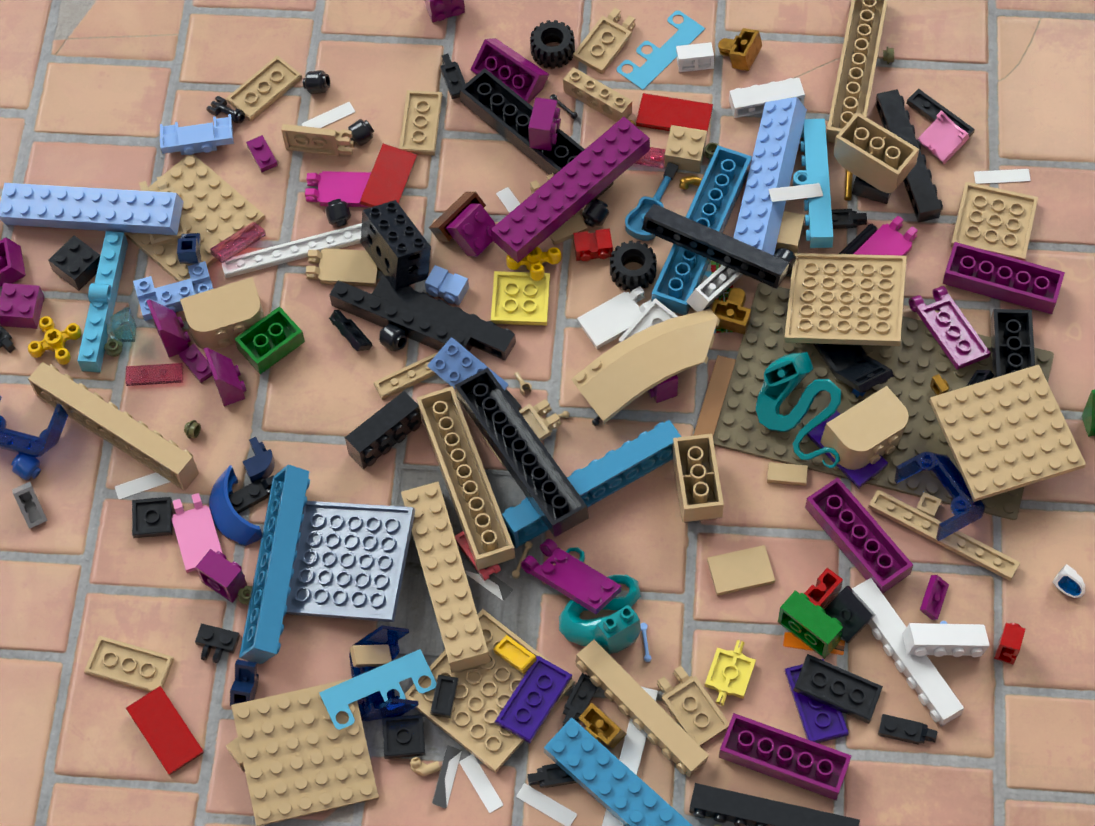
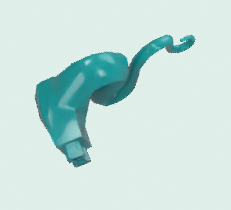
M807 352L784 355L773 361L765 369L764 383L758 394L755 408L759 422L771 431L789 432L796 428L807 414L816 395L820 391L829 392L831 401L828 407L799 431L792 445L794 453L801 460H810L827 452L832 453L836 460L833 465H827L824 460L822 462L826 467L834 468L840 461L839 453L834 448L824 447L812 453L804 454L800 451L799 444L811 430L835 413L841 403V389L830 379L814 380L805 388L792 411L785 416L780 414V406L783 401L814 369Z
M569 548L566 551L567 553L576 551L580 554L579 560L584 562L585 553L580 548ZM628 575L608 576L614 582L625 584L629 588V593L626 596L615 597L602 609L618 610L612 615L582 620L579 618L580 613L589 610L573 600L567 603L559 616V631L568 641L581 646H587L591 641L595 640L608 654H613L630 647L637 640L641 631L640 619L631 607L641 597L639 582Z

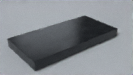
M807 654L793 691L869 724L883 686Z

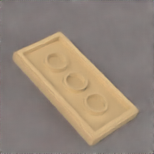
M277 55L230 94L226 101L235 109L243 110L245 117L251 122L302 79V75Z
M407 90L399 149L416 155L435 156L443 97L442 92Z
M99 636L84 672L87 675L150 693L159 686L163 689L174 662V657Z

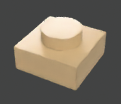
M923 492L916 509L934 518L942 499Z

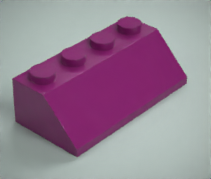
M496 38L484 40L470 69L478 74L486 68L527 103H530L542 91L550 75Z

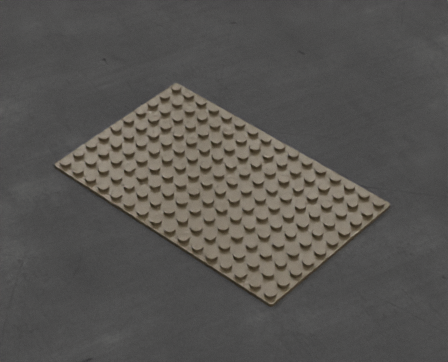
M764 283L758 284L751 307V319L746 333L743 334L714 433V446L786 464L808 466L807 469L849 479L837 466L828 468L823 464L822 460L827 465L834 464L825 453L810 460H801L794 453L792 445L799 431L828 407L831 401L829 392L820 391L813 400L807 414L796 428L789 432L769 430L759 422L755 410L757 397L764 383L765 369L773 361L784 355L807 352L814 369L783 401L780 406V414L788 415L798 403L805 388L817 379H830L841 389V403L837 408L840 414L885 386H888L908 411L909 418L900 443L892 453L882 456L888 462V466L866 482V484L921 497L923 492L942 499V503L1010 520L1017 519L1024 487L974 502L929 402L930 397L936 396L930 384L932 377L937 374L947 381L949 385L948 392L966 387L976 370H991L993 373L991 337L978 334L991 352L988 358L956 370L924 322L903 316L901 346L861 345L869 357L892 369L894 377L888 379L886 383L871 387V390L867 391L863 397L859 395L856 398V395L851 393L853 388L833 375L813 343L785 342L790 289L782 287L776 289ZM1034 348L1035 365L1040 366L1048 383L1054 353ZM807 435L799 444L800 451L804 454L820 449Z

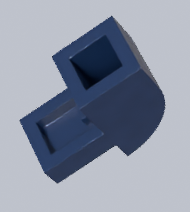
M200 233L181 234L177 245V255L180 264H197L201 262Z
M257 437L249 439L255 456L242 461L251 483L261 478L265 480L272 474L275 467L271 449L266 450L263 442L259 443Z
M237 659L235 663V681L230 689V706L255 699L259 679L257 662Z

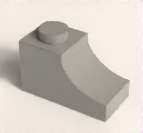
M31 482L12 489L29 529L47 521Z

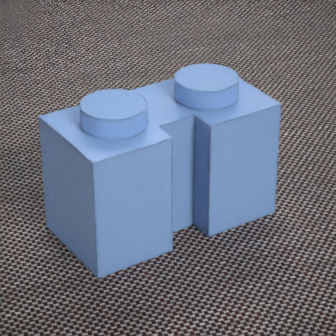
M435 265L425 281L426 292L433 297L438 296L450 304L460 305L469 289L468 278L456 273L454 275L450 274L448 270Z

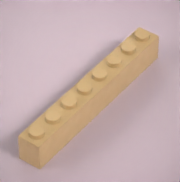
M595 640L591 641L576 655L575 662L577 668L583 673L586 672L590 676L591 682L596 687L600 686L605 691V696L618 705L623 715H628L633 720L632 722L638 730L641 731L643 729L647 733L648 740L653 745L657 744L662 749V754L668 760H673L680 773L690 777L707 761L709 755Z

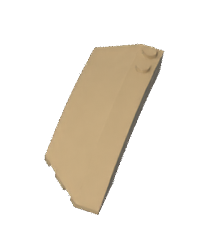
M706 309L655 324L618 343L592 361L571 380L602 421L606 423L636 398L661 382L704 362L707 365V353L712 348L715 339L714 331L719 326L720 320L711 309Z

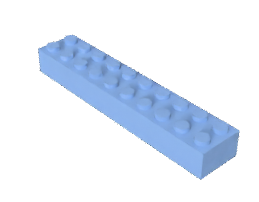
M797 97L765 102L733 237L771 255H774L786 201L772 202L768 189L790 186L807 111Z
M4 183L0 201V220L6 225L177 235L183 200L177 193Z

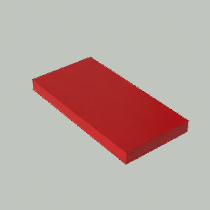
M643 93L636 126L670 131L671 125L705 130L708 133L713 104Z
M383 143L360 199V204L370 208L396 200L399 204L417 155Z
M161 686L126 707L131 718L169 775L204 753Z

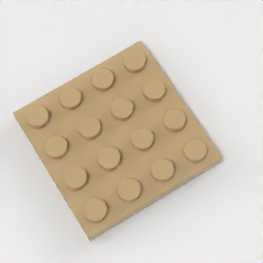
M965 182L951 247H953L954 242L1025 261L1038 197Z

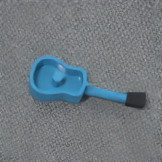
M668 162L664 178L654 197H642L637 207L626 216L625 230L633 238L650 241L656 237L642 230L644 217L653 204L664 208L660 200L669 182L675 177L679 169L678 165Z

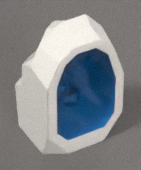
M1066 564L1054 578L1053 584L1064 594L1073 598H1080L1085 594L1084 581L1077 574L1076 570Z

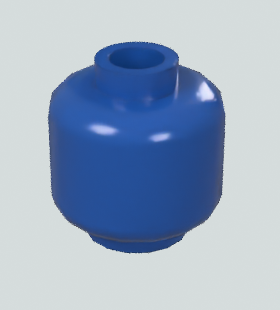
M28 452L18 453L11 463L13 466L12 471L25 481L31 478L35 479L41 472L39 468L40 461Z

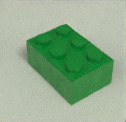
M279 306L237 336L235 342L240 353L259 374H262L302 345L305 339L303 331Z
M795 590L780 607L778 623L824 659L839 644L843 631L840 621L828 616L821 606H815L811 603L805 594Z

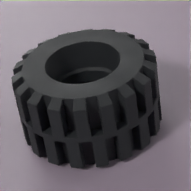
M548 20L546 21L547 23L542 22L540 26H536L534 31L531 32L530 46L533 60L537 61V64L540 66L543 64L544 68L551 67V69H555L557 66L561 68L563 64L567 65L569 63L568 60H572L573 53L575 52L573 30H570L568 25L565 26L564 22L558 23V20H554V22ZM551 42L559 43V45L553 47L546 44Z
M631 240L627 244L625 242L621 243V247L617 246L615 251H612L610 257V276H612V281L616 282L617 287L622 286V290L630 289L631 292L640 286L646 289L649 287V284L654 282L657 268L656 254L653 253L651 247L648 248L646 243L642 245L641 241L633 243V240ZM631 262L642 265L637 270H630L624 266Z

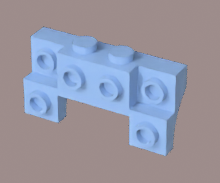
M231 114L225 118L216 119V116L213 117L214 126L213 122L179 127L178 122H175V125L169 126L160 124V148L162 154L179 151L181 155H192L201 152L208 153L217 150V146L234 144Z
M206 261L187 266L191 278L155 288L151 276L133 281L144 321L153 319L146 300L150 299L176 313L183 311L180 299L213 289Z

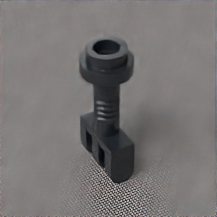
M217 96L215 98L216 101H212L211 106L206 108L209 113L215 116L220 112L227 115L231 114L232 121L235 123H242L245 119L243 110L230 109L226 106V99Z

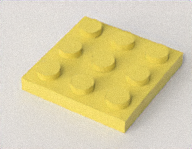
M494 271L491 322L495 324L547 326L550 273H544L542 280L535 281L531 279L530 272Z

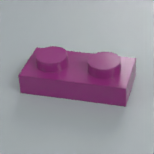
M263 135L246 142L261 173L278 166Z
M194 344L178 354L179 358L200 383L212 376L208 360Z
M931 575L920 607V611L931 620H938L949 584L938 575Z

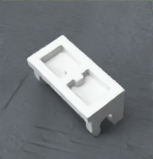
M711 42L676 46L679 72L714 69V52Z

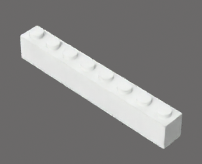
M872 578L852 588L876 614L868 623L872 628L873 636L882 642L885 653L894 659L897 670L900 673H904L909 687L916 690L919 701L923 706L926 705L934 722H938L942 727L962 715L963 705L927 655H907L902 634L907 627Z

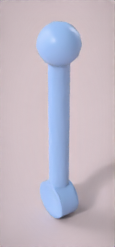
M641 623L645 650L644 661L650 662L652 658L649 655L646 634L648 626L646 623Z

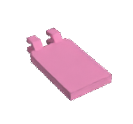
M199 493L191 495L195 508L184 511L180 499L173 501L176 514L171 519L187 573L196 570L197 564L210 549L223 553L210 508L207 505L203 506Z

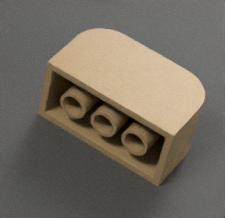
M858 112L838 133L834 145V156L843 168L886 193H892L897 189L915 167L919 153L917 147Z
M253 277L180 299L195 344L202 349L209 348L214 350L236 343L235 338L265 317Z
M885 386L826 423L820 443L824 447L834 448L839 453L840 461L838 464L846 469L856 470L863 468L869 463L875 464L884 454L889 455L900 443L908 422V411L888 386Z
M712 434L673 438V466L682 522L722 518L724 503Z

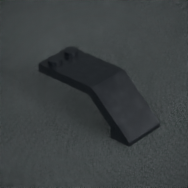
M813 343L833 375L860 393L871 390V387L886 383L888 379L894 377L892 369L869 357L861 345Z

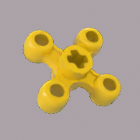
M537 246L519 263L507 255L506 265L511 270H517L521 265H526V268L530 270L531 279L539 281L544 277L542 263L558 264L561 261V251L556 247H552L547 252H542L541 248Z
M42 317L39 320V327L45 333L44 339L39 342L32 341L29 343V354L34 358H38L43 355L44 351L51 350L55 352V358L59 364H68L71 360V355L64 348L65 342L70 339L77 340L81 337L82 331L80 326L76 323H71L64 331L54 329L55 324L51 317Z

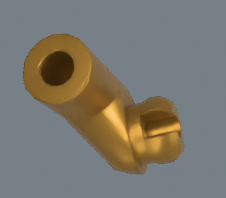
M694 175L682 177L679 180V188L687 190L689 184L699 187L703 178Z

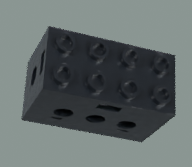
M393 200L362 210L360 243L393 288L396 290L426 280L429 273L431 246L398 202Z

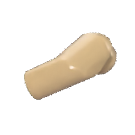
M418 757L412 758L410 761L412 771L421 776H428L441 771L438 761L428 765L423 763Z

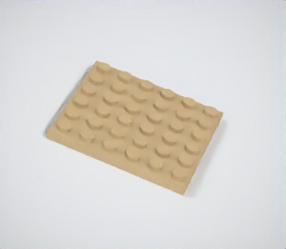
M194 154L186 155L164 174L167 187H173L174 192L183 200L181 214L187 233H200L201 262L206 261L207 268L265 219V215ZM155 181L148 187L149 191H160L158 181ZM124 232L128 239L177 282L191 278L187 266L193 264H180L177 255L178 240L153 247L149 234Z
M794 253L796 261L792 267L785 342L901 346L907 256Z
M1039 365L930 397L929 402L974 502L1085 468L1086 463Z
M482 609L478 613V618L491 662L452 673L446 651L444 650L429 667L436 683L438 675L459 679L451 718L431 715L435 689L421 694L413 684L404 695L408 703L496 773L524 742L523 739L495 724V720L526 672L523 674L494 653L493 649L507 635L536 657L538 655L547 661L549 660ZM421 676L418 684L422 688H428L431 685V679L428 676ZM573 679L570 680L554 707L575 684Z
M349 679L231 705L256 826H263L379 799L358 702L354 701L348 704L355 719L354 723L338 730L335 728L319 692ZM344 711L338 712L336 721L339 724H346L349 720V715Z

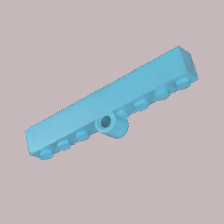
M805 119L801 133L803 141H800V151L804 152V155L801 156V166H805V170L795 172L793 175V186L820 184L823 196L804 200V211H808V215H805V226H809V230H806V241H810V248H832L833 224L825 119Z
M106 231L95 283L90 284L88 291L90 305L77 360L82 371L101 372L105 354L104 346L108 340L128 247L124 232Z

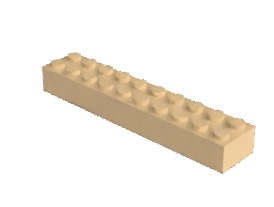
M888 0L851 1L827 126V142L835 143L838 133L856 112L867 117Z
M42 362L28 378L37 397L184 491L199 474L196 467L197 464L194 462V456L186 449L181 450L174 441H167L158 431H151L144 422L140 420L137 422L128 412H121L114 403L105 402L98 393H91L82 383H75L72 377L68 374H61L52 364L47 365Z
M453 386L417 397L416 400L420 408L423 424L477 570L514 559L515 550Z
M439 481L402 491L401 495L404 506L414 507L415 509L412 534L451 672L455 673L491 662Z

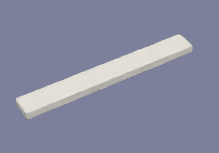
M362 223L223 259L221 263L225 278L308 257V250H319L321 252L324 248L340 249L359 244Z
M642 687L656 701L658 691ZM630 718L619 760L637 775L647 733L643 729L641 731L638 730ZM606 809L602 826H624Z

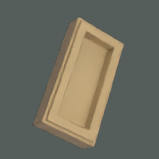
M769 462L767 483L806 486L808 466Z
M353 645L350 647L353 667L382 666L392 661L389 645Z

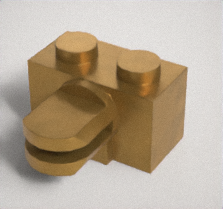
M742 28L739 36L736 35L734 40L723 38L719 41L718 47L720 55L730 57L732 68L749 71L762 48V41L758 30Z
M731 289L726 302L715 299L711 310L720 320L718 327L745 334L751 319V309L743 307L746 295L742 289Z
M593 703L579 717L587 726L585 729L600 743L604 741L612 749L627 734Z

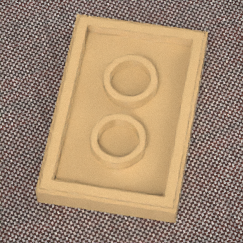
M765 545L707 557L717 596L775 583Z

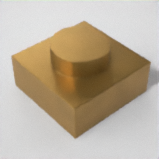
M939 374L932 377L930 387L936 396L949 391L947 381L942 379Z

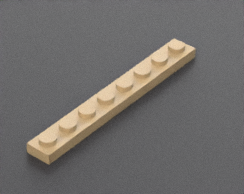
M877 490L869 504V509L1011 581L1020 565L1019 561L880 490Z

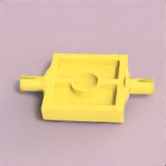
M740 640L736 641L734 651L721 648L716 650L705 687L719 692L716 701L718 705L721 701V706H724L727 695L744 699L756 660L742 654L745 645L743 641H741V644Z

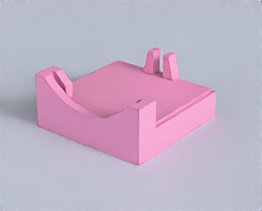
M941 110L936 115L937 119L924 131L918 140L923 147L945 164L969 139V135Z

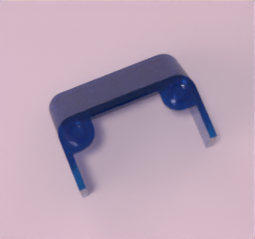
M57 404L48 428L43 430L39 437L5 428L6 420L0 415V448L31 457L42 456L58 443L68 418L67 412L61 404Z
M922 452L897 466L894 480L896 484L921 470H932L952 496L953 500L950 509L955 516L939 524L936 536L938 541L983 516L985 511L983 502L981 500L973 501L962 474L947 455Z
M382 625L354 645H389L391 659L393 660L400 651L398 640L407 635L409 629ZM351 652L349 653L352 678L380 667H353ZM394 689L387 692V701H384L380 691L357 700L362 721L402 716L418 706L419 703L414 700L399 699L400 696H395Z

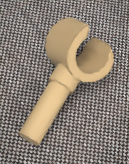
M515 372L514 375L520 384V393L525 395L524 387L529 388L531 392V384L523 381L519 372Z

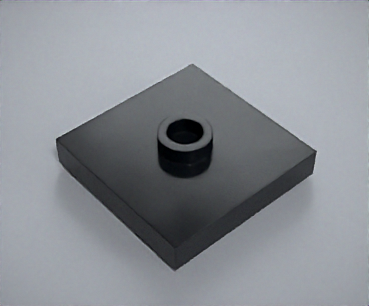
M171 497L132 500L133 538L173 535Z
M846 586L824 609L828 616L836 618L842 624L843 631L841 637L846 643H850L876 615L850 586Z
M423 714L382 718L385 759L426 755Z

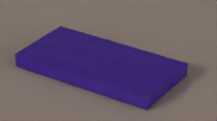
M837 410L807 434L820 449L824 448L820 442L826 423L840 415ZM825 453L833 463L836 461L830 453ZM881 456L875 464L869 463L863 468L856 470L846 469L840 464L836 466L859 489L887 467L888 462Z
M538 655L536 657L537 660L530 666L495 720V724L528 743H531L572 679V674Z
M803 664L785 668L788 684L807 740L821 743L848 736L849 732L841 711L793 691Z

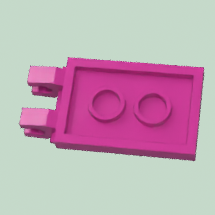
M322 171L319 174L307 173V186L318 187V190L306 188V201L320 202V206H328V202L341 199V201L347 202L348 207H367L360 204V199L371 172Z
M897 216L890 225L883 224L854 254L905 256L912 249V241L917 237L916 233L918 230L912 226L903 236L898 230L903 226L902 222L904 219Z

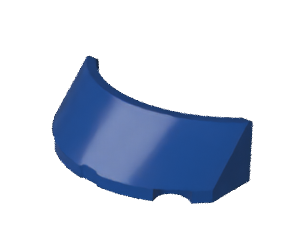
M230 465L213 485L209 499V508L214 524L219 532L227 539L230 538L238 542L239 545L247 546L261 540L262 531L260 526L251 524L243 519L230 502L229 495L233 493L232 487L234 483H238L233 467Z

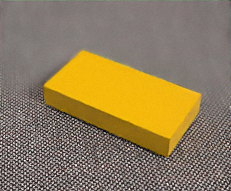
M507 635L493 649L494 653L523 674L537 660L534 654Z

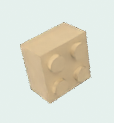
M671 125L665 151L664 167L667 166L668 162L678 165L680 170L700 173L706 147L707 131Z

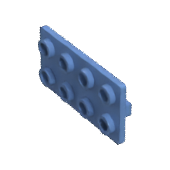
M453 338L448 340L428 364V367L450 386H453L454 389V385L487 368L484 363ZM489 368L505 391L509 386L508 383Z

